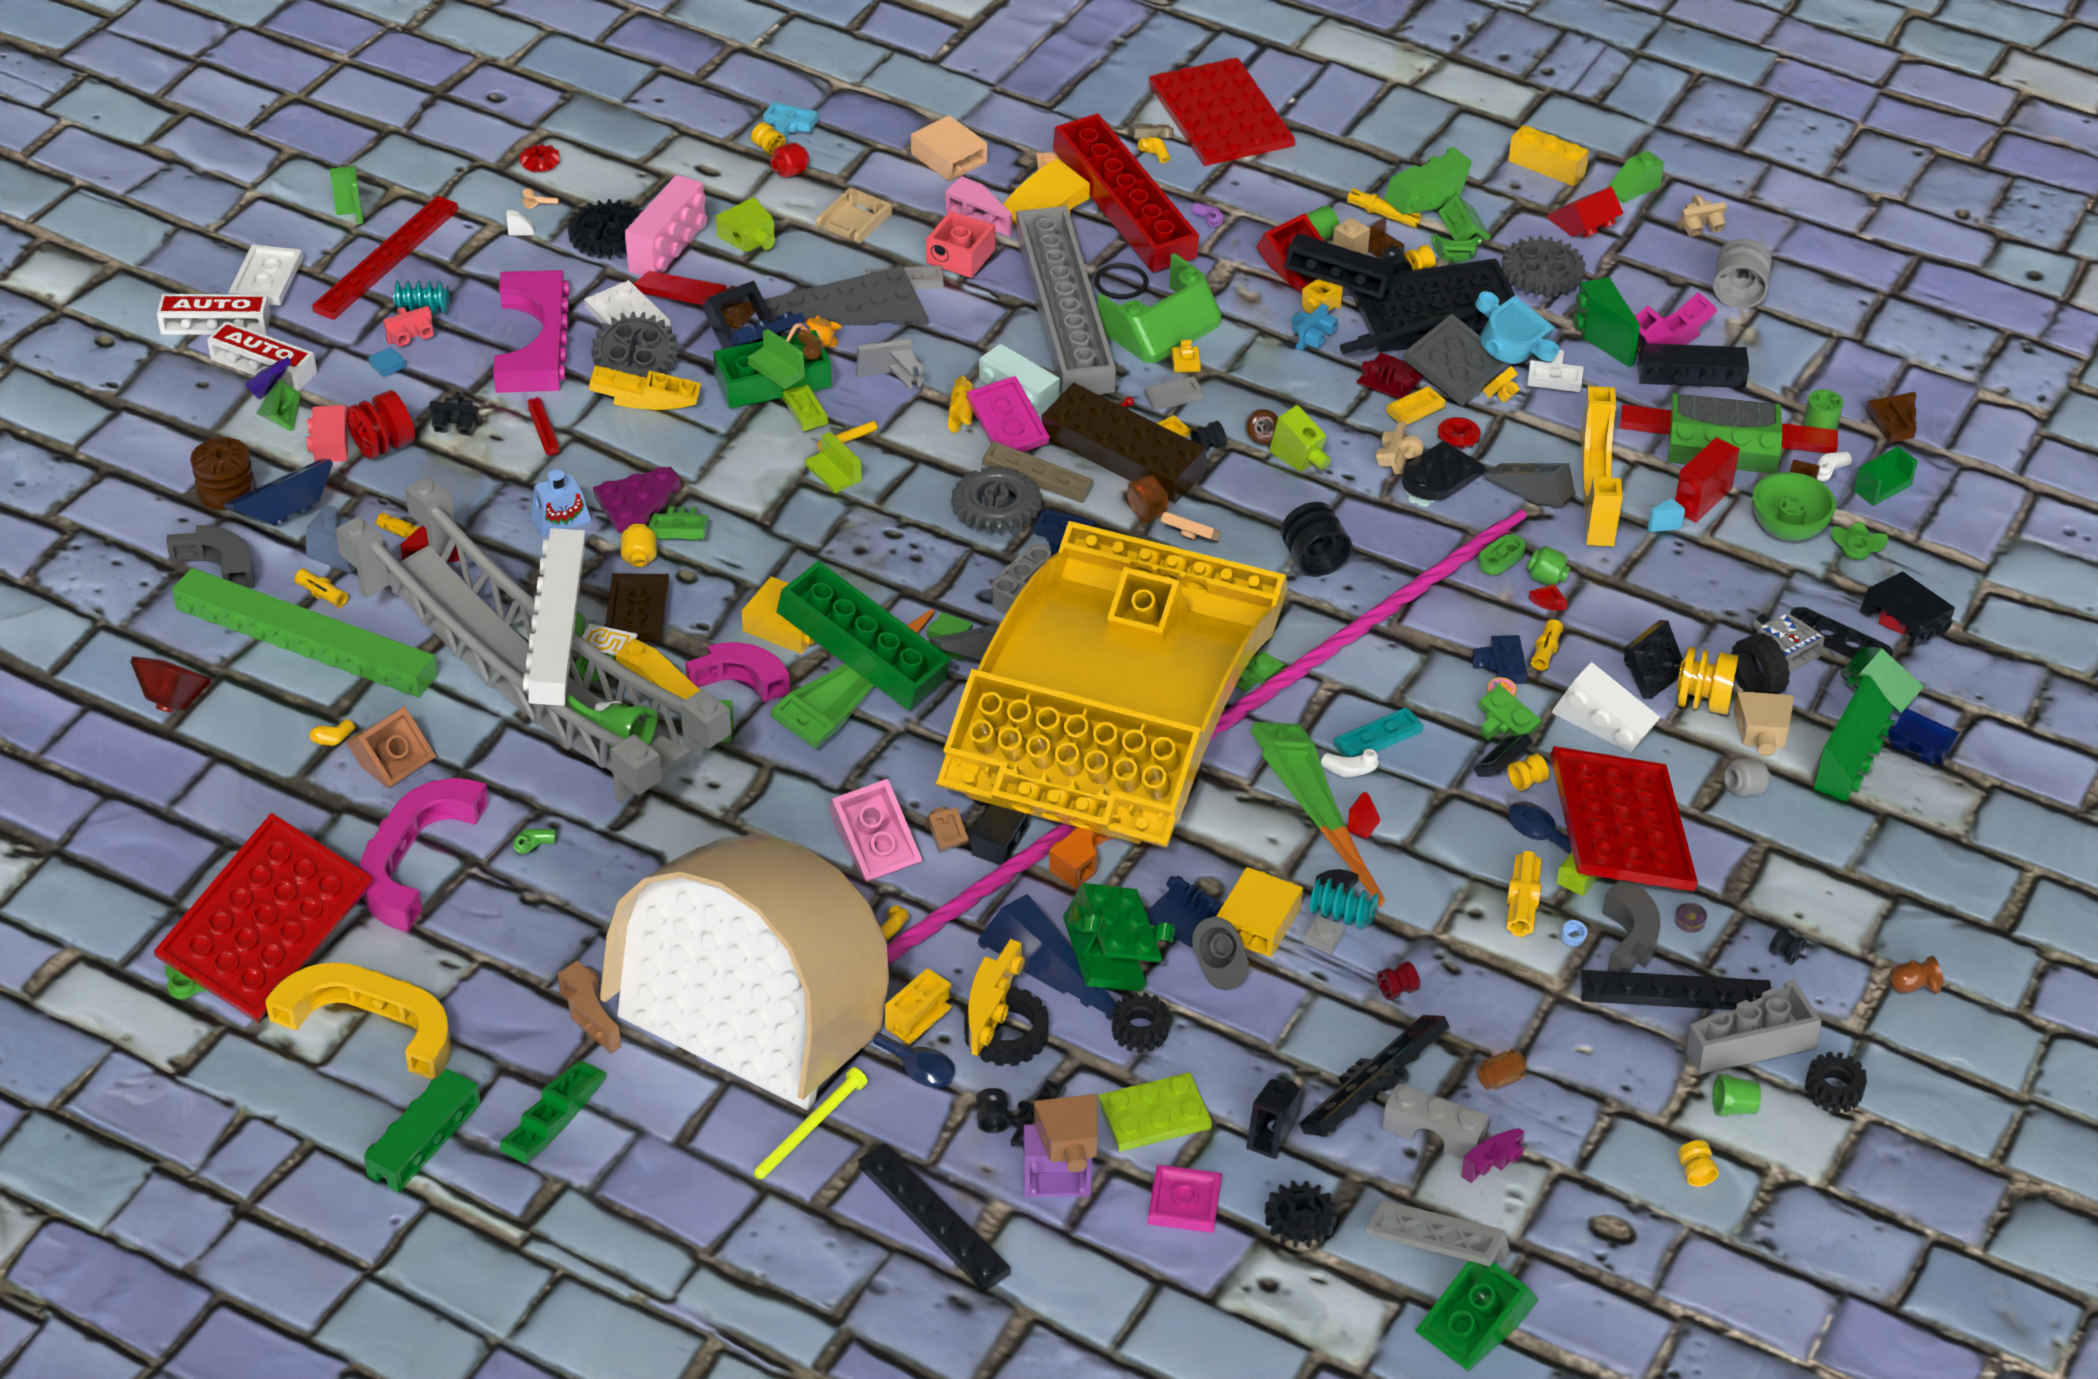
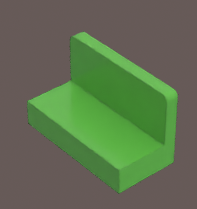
M356 167L330 168L336 215L356 214L358 225L363 224Z
M1457 194L1438 211L1454 240L1465 241L1475 233H1478L1487 241L1491 238L1474 207Z
M764 330L763 347L748 356V365L783 389H786L805 377L804 354L771 330Z

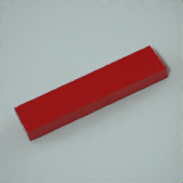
M654 271L646 272L633 284L643 294L704 305L707 297L727 290L726 285Z

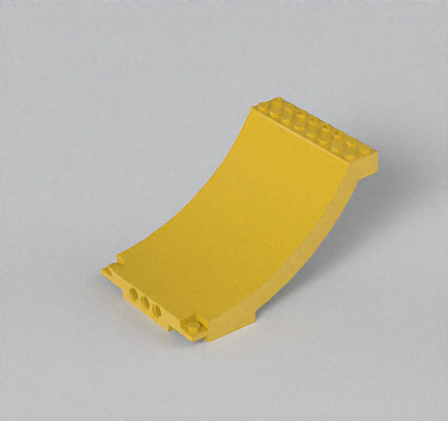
M1068 521L1058 553L1050 557L1032 575L1000 623L978 669L971 668L943 750L945 758L936 785L965 793L968 798L1137 844L1144 841L1168 848L1174 826L1179 824L1196 773L1224 707L1251 658L1269 638L1272 639L1288 589L1286 575Z

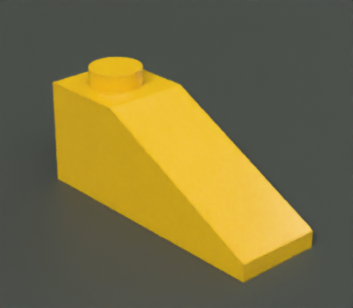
M635 638L615 654L616 661L627 669L685 700L700 691L695 684L657 649Z

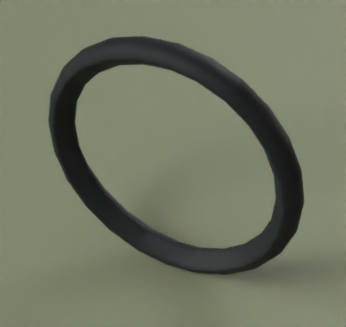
M1128 263L1106 265L1096 273L1094 278L1097 290L1103 295L1114 299H1130L1139 296L1147 289L1149 283L1146 273L1141 268ZM1126 268L1138 272L1143 278V284L1140 289L1133 293L1117 294L1105 290L1101 286L1099 279L1104 272L1110 269Z

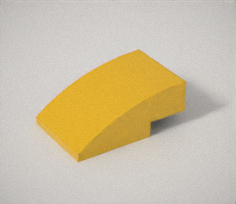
M1056 158L1026 179L1008 197L1003 205L1012 213V223L1015 226L1016 211L1067 206L1070 215V209L1089 199L1090 183Z

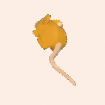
M817 315L815 318H809L805 322L810 327V330L802 323H796L786 339L787 342H790L797 328H800L802 333L816 330L824 348L827 346L834 348L838 344V340L835 337L836 331L841 330L842 325L832 321L829 322Z

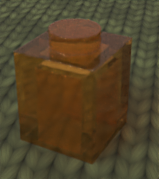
M1150 475L1128 483L1127 504L1141 522L1146 523L1162 517L1163 512H1167L1168 494L1154 476Z

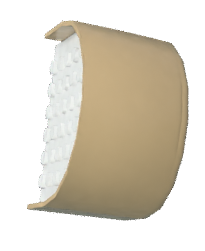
M765 834L728 837L695 848L670 861L642 879L618 900L606 937L600 1000L606 1002L620 991L618 1017L809 1110L815 1105L817 1087L881 1031L889 983L887 942L869 902L840 869L803 845Z

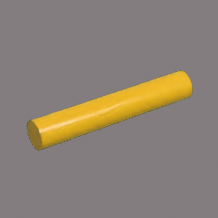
M873 420L834 436L844 444L877 431L878 427ZM821 441L817 442L820 452H822Z

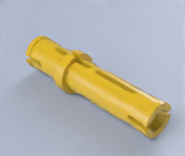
M1352 188L1351 192H1349L1347 203L1366 209V212L1369 214L1376 213L1413 229H1417L1421 222L1422 214L1414 212L1403 215L1387 201L1380 199L1379 195H1370L1356 188Z

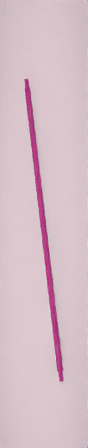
M1519 509L1505 520L1491 525L1470 542L1462 545L1441 562L1435 564L1412 582L1387 597L1382 603L1371 608L1354 622L1329 637L1321 645L1296 660L1291 666L1283 669L1259 688L1222 712L1210 741L1219 732L1229 729L1245 718L1251 710L1261 707L1275 697L1282 688L1294 684L1308 674L1314 666L1324 663L1337 654L1344 645L1360 638L1374 624L1390 617L1404 603L1416 599L1435 582L1443 580L1456 571L1463 562L1473 559L1492 542L1509 534L1511 528L1526 519V512ZM1067 824L1055 827L1028 848L1000 865L992 873L968 887L959 896L932 912L923 921L915 924L893 939L887 945L888 966L905 955L912 946L925 941L942 929L948 921L961 916L975 906L984 896L995 892L1011 881L1018 872L1028 869L1049 854L1051 847L1056 842L1062 841L1070 835L1075 827Z

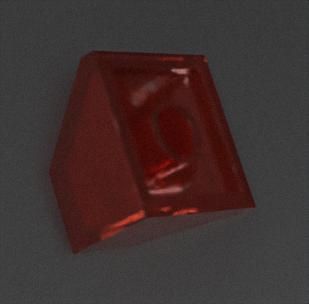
M132 656L130 661L145 699L156 703V709L172 713L173 709L186 710L205 690L212 679L165 660Z

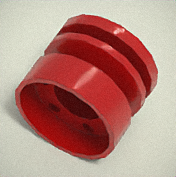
M388 390L372 397L371 404L364 400L358 405L354 404L346 408L347 424L353 440L360 452L369 460L378 457L379 454L383 455L389 452V445L397 449L414 441L415 433L411 417L403 401L393 390Z

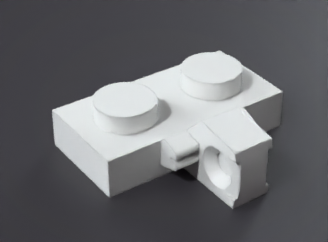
M1559 350L1557 357L1552 362L1531 360L1527 386L1581 392L1584 367L1563 364L1564 350Z

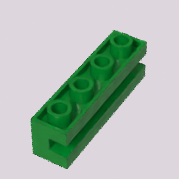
M448 1068L438 1077L432 1079L427 1089L418 1099H414L402 1116L388 1126L386 1133L376 1143L368 1147L363 1156L367 1176L377 1182L383 1176L386 1177L388 1188L399 1193L481 1105L478 1085Z

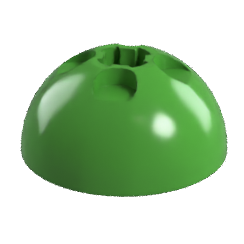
M1793 472L1772 474L1759 481L1753 491L1752 503L1758 522L1767 532L1782 540L1802 541L1819 534L1830 523L1836 509V499L1832 491L1821 481L1805 474Z

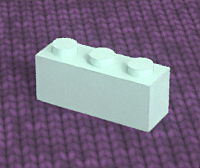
M999 344L979 358V379L989 385L1016 376L1037 414L1052 405L1060 397L1059 377L1002 344Z

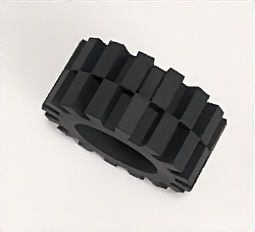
M1138 992L1132 993V999L1125 995L1122 997V1002L1118 1000L1115 1003V1008L1113 1007L1112 1010L1113 1038L1118 1040V1045L1123 1047L1127 1044V1050L1131 1052L1136 1047L1138 1048L1137 1053H1143V1048L1147 1047L1148 1052L1154 1051V1044L1158 1048L1162 1046V1042L1166 1041L1169 1033L1168 1008L1166 1009L1164 1001L1158 1003L1159 997L1155 995L1152 999H1149V993L1144 992L1143 997H1138ZM1142 1018L1149 1020L1152 1024L1139 1027L1132 1025L1129 1021Z
M1827 1052L1826 1057L1820 1054L1816 1060L1813 1059L1804 1087L1805 1091H1808V1099L1814 1098L1813 1104L1816 1107L1823 1104L1822 1110L1827 1112L1829 1107L1834 1108L1833 1113H1839L1841 1108L1846 1113L1850 1111L1851 1107L1854 1109L1858 1107L1859 1102L1861 1103L1867 1083V1073L1865 1069L1861 1070L1862 1064L1859 1061L1853 1064L1854 1057L1850 1055L1847 1059H1844V1053L1838 1052L1837 1057L1833 1056V1052ZM1836 1078L1843 1081L1847 1086L1836 1087L1827 1083L1824 1079Z

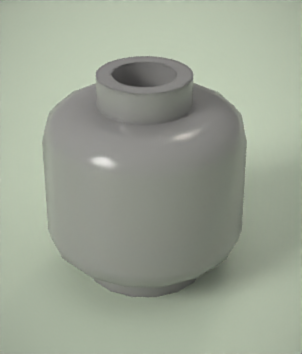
M1758 758L1736 759L1728 765L1724 773L1726 787L1734 796L1741 798L1763 794L1770 781L1769 770L1765 763Z

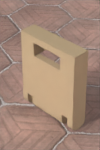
M850 187L817 217L816 226L824 227L825 230L849 240L854 239V242L860 244L892 215V204ZM859 204L872 209L873 213L860 209L856 205Z

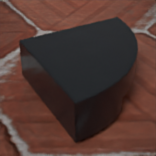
M1334 869L1316 876V882L1320 878L1321 885H1324L1328 878L1332 879L1333 889H1336L1338 884L1343 882L1344 892L1347 893L1351 886H1355L1358 883L1359 875L1348 870Z

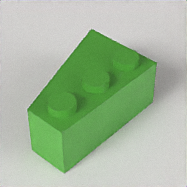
M1452 146L1446 149V154L1438 158L1436 156L1428 158L1429 163L1421 167L1415 165L1391 177L1384 200L1403 215L1442 208L1456 194L1461 197L1472 161Z

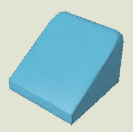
M1671 498L1655 506L1650 512L1648 531L1658 532L1682 528L1685 513L1684 507Z

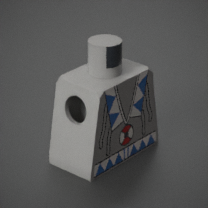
M1761 614L1754 620L1753 627L1757 630V633H1766V635L1773 637L1779 643L1780 648L1785 653L1786 660H1788L1790 673L1820 658L1824 636L1794 616L1785 614L1772 621L1765 614Z

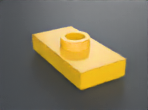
M1427 386L1388 404L1386 413L1397 422H1406V425L1444 408L1445 399L1431 387Z

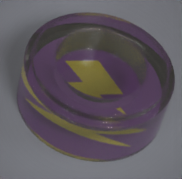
M1691 902L1678 906L1675 914V924L1679 929L1695 933L1705 927L1707 913L1702 906Z

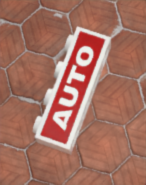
M162 294L157 311L161 334L212 335L227 321L266 335L271 317L267 294Z
M227 321L207 339L211 360L252 375H256L261 370L288 357L291 360V364L281 380L297 391H300L317 374L313 352Z

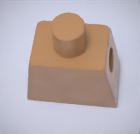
M1097 1094L1034 1101V1126L1049 1161H1066L1069 1171L1080 1172L1087 1167L1086 1159L1094 1158L1097 1155Z

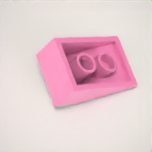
M888 779L831 800L828 810L842 842L865 882L875 880L923 861Z

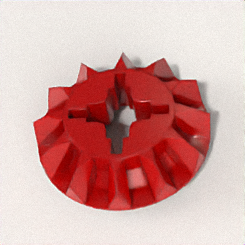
M542 143L536 146L533 144L532 148L526 147L524 152L520 153L521 165L533 172L551 170L560 162L559 150L554 149L553 145L545 146Z
M1452 417L1439 424L1437 438L1463 450L1465 446L1473 448L1474 444L1479 442L1481 430L1470 419Z

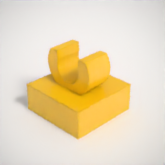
M1181 340L1180 347H1172L1171 356L1174 373L1200 372L1198 347H1191V340Z
M1510 366L1482 391L1488 398L1497 392L1499 399L1505 403L1520 390L1516 383L1510 381L1518 373Z

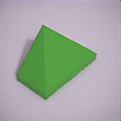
M279 379L256 414L291 431L294 429L301 393Z

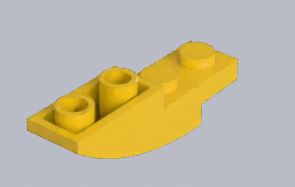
M595 365L588 390L614 396L613 405L637 409L667 410L696 405L701 383L650 370L647 378Z
M1010 939L997 960L985 956L977 970L972 983L968 1006L969 1044L971 1054L978 1056L984 1045L988 1046L991 1043L995 1027L998 1023L1002 1024L1007 1016L1008 1005H1006V995L1013 976L1020 974L1025 962V958L1022 957L1021 942Z

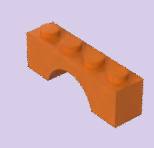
M1075 827L1070 835L1062 841L1056 842L1049 850V871L1074 889H1077L1082 883H1085L1097 873V851L1095 848L1102 842L1115 837Z

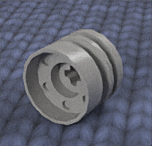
M1742 238L1732 240L1721 248L1718 252L1713 289L1715 295L1722 303L1730 307L1743 309L1753 307L1762 302L1767 295L1772 262L1770 252L1766 247L1755 240Z

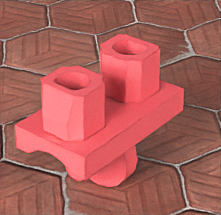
M428 306L406 312L405 308L401 307L397 309V316L383 320L386 331L385 338L389 345L393 343L398 347L408 345L410 338L415 336L423 339L433 337L431 311Z

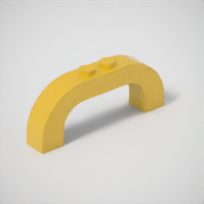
M337 962L313 965L285 978L265 1000L269 1021L296 1031L314 1010L331 1003L350 1004L409 1025L417 1033L405 1049L408 1071L429 1079L438 1077L444 1071L450 1058L451 1038L448 1020L440 1002L424 989L414 986L405 980L391 978L376 970L372 971L357 965Z

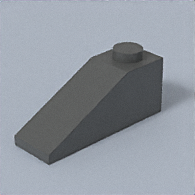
M1499 463L1486 473L1488 480L1537 504H1550V507H1560L1565 505L1566 501L1576 494L1569 463Z
M1000 624L929 638L932 645L941 649L982 660Z

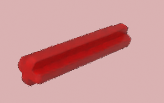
M539 397L535 399L530 398L527 402L529 405L528 409L545 454L548 456L557 455L560 452L559 444L542 399Z

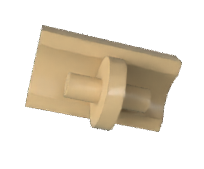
M1700 195L1692 196L1691 204L1685 205V209L1682 210L1681 219L1676 222L1678 229L1685 228L1689 237L1702 234L1704 230L1703 225L1708 224L1711 232H1721L1726 225L1724 213L1727 206L1725 202L1711 204L1709 200L1703 201Z
M1398 422L1395 431L1383 433L1382 444L1384 448L1378 449L1376 453L1379 467L1392 466L1394 474H1402L1407 458L1411 459L1420 456L1424 449L1422 441L1417 436H1407L1405 432L1406 422Z

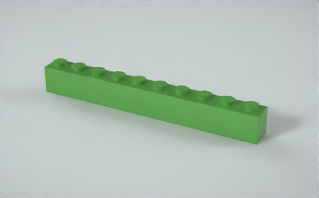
M191 568L172 588L176 609L185 614L199 617L207 622H212L232 631L251 636L254 639L276 645L281 649H287L303 657H309L328 666L342 669L353 675L372 680L377 684L394 688L402 693L420 698L438 676L434 654Z

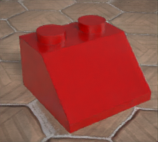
M1610 186L1547 214V218L1571 237L1582 234L1585 238L1598 232L1596 227L1600 225L1603 229L1617 223L1615 218L1624 213L1613 187Z

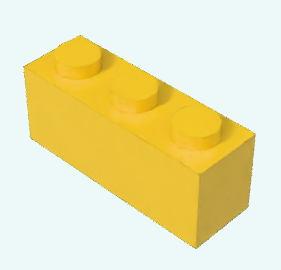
M1522 125L1511 137L1508 161L1575 186L1586 174L1589 150L1577 144L1559 139L1554 135L1536 130L1533 127Z

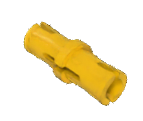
M301 568L295 575V583L309 590L313 597L317 599L322 598L337 608H342L346 604L348 593L332 585L328 578L318 577L306 568ZM316 584L325 588L327 591L325 592L319 589L318 587H316Z
M1555 619L1548 620L1542 635L1537 638L1535 643L1536 651L1531 659L1532 667L1537 670H1546L1552 655L1558 650V639L1563 631V625L1560 621Z

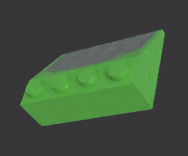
M1673 393L1667 462L1687 464L1713 439L1718 437L1740 448L1736 470L1776 474L1782 445L1781 404Z

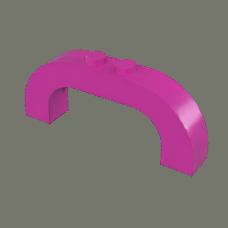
M462 778L440 779L425 783L404 795L393 807L387 818L382 819L378 832L366 844L359 869L373 877V883L363 894L368 910L375 918L395 929L406 932L410 931L422 912L419 890L400 885L390 878L419 833L429 824L440 820L454 819L476 825L489 805L486 783Z

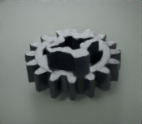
M1293 1180L1291 1181L1290 1188L1280 1184L1278 1186V1193L1270 1192L1269 1201L1265 1203V1225L1271 1226L1270 1234L1272 1236L1281 1234L1280 1242L1282 1244L1289 1239L1293 1241L1294 1248H1297L1299 1242H1304L1306 1247L1310 1248L1311 1240L1322 1244L1324 1235H1332L1333 1226H1336L1337 1221L1336 1202H1330V1192L1321 1194V1185L1318 1184L1312 1189L1309 1188V1182L1306 1180L1302 1186H1297V1183Z

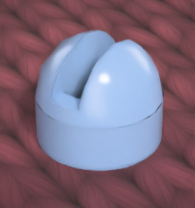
M1578 920L1567 921L1561 930V940L1566 946L1572 948L1580 946L1587 936L1586 926ZM1576 932L1579 934V936H1577V937H1575V938H1572V937H1571V936H1573Z

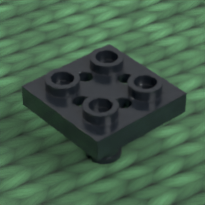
M1668 620L1657 621L1623 648L1625 651L1624 662H1629L1625 665L1632 669L1643 699H1652L1679 677L1683 658Z

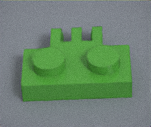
M669 506L667 514H653L648 527L661 540L681 538L694 541L704 539L709 525L708 515H698L697 507H691L690 512H687L685 506H680L679 511L676 512L675 506Z

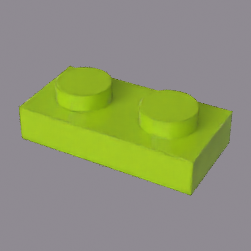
M808 384L783 391V400L802 431L828 425V416Z

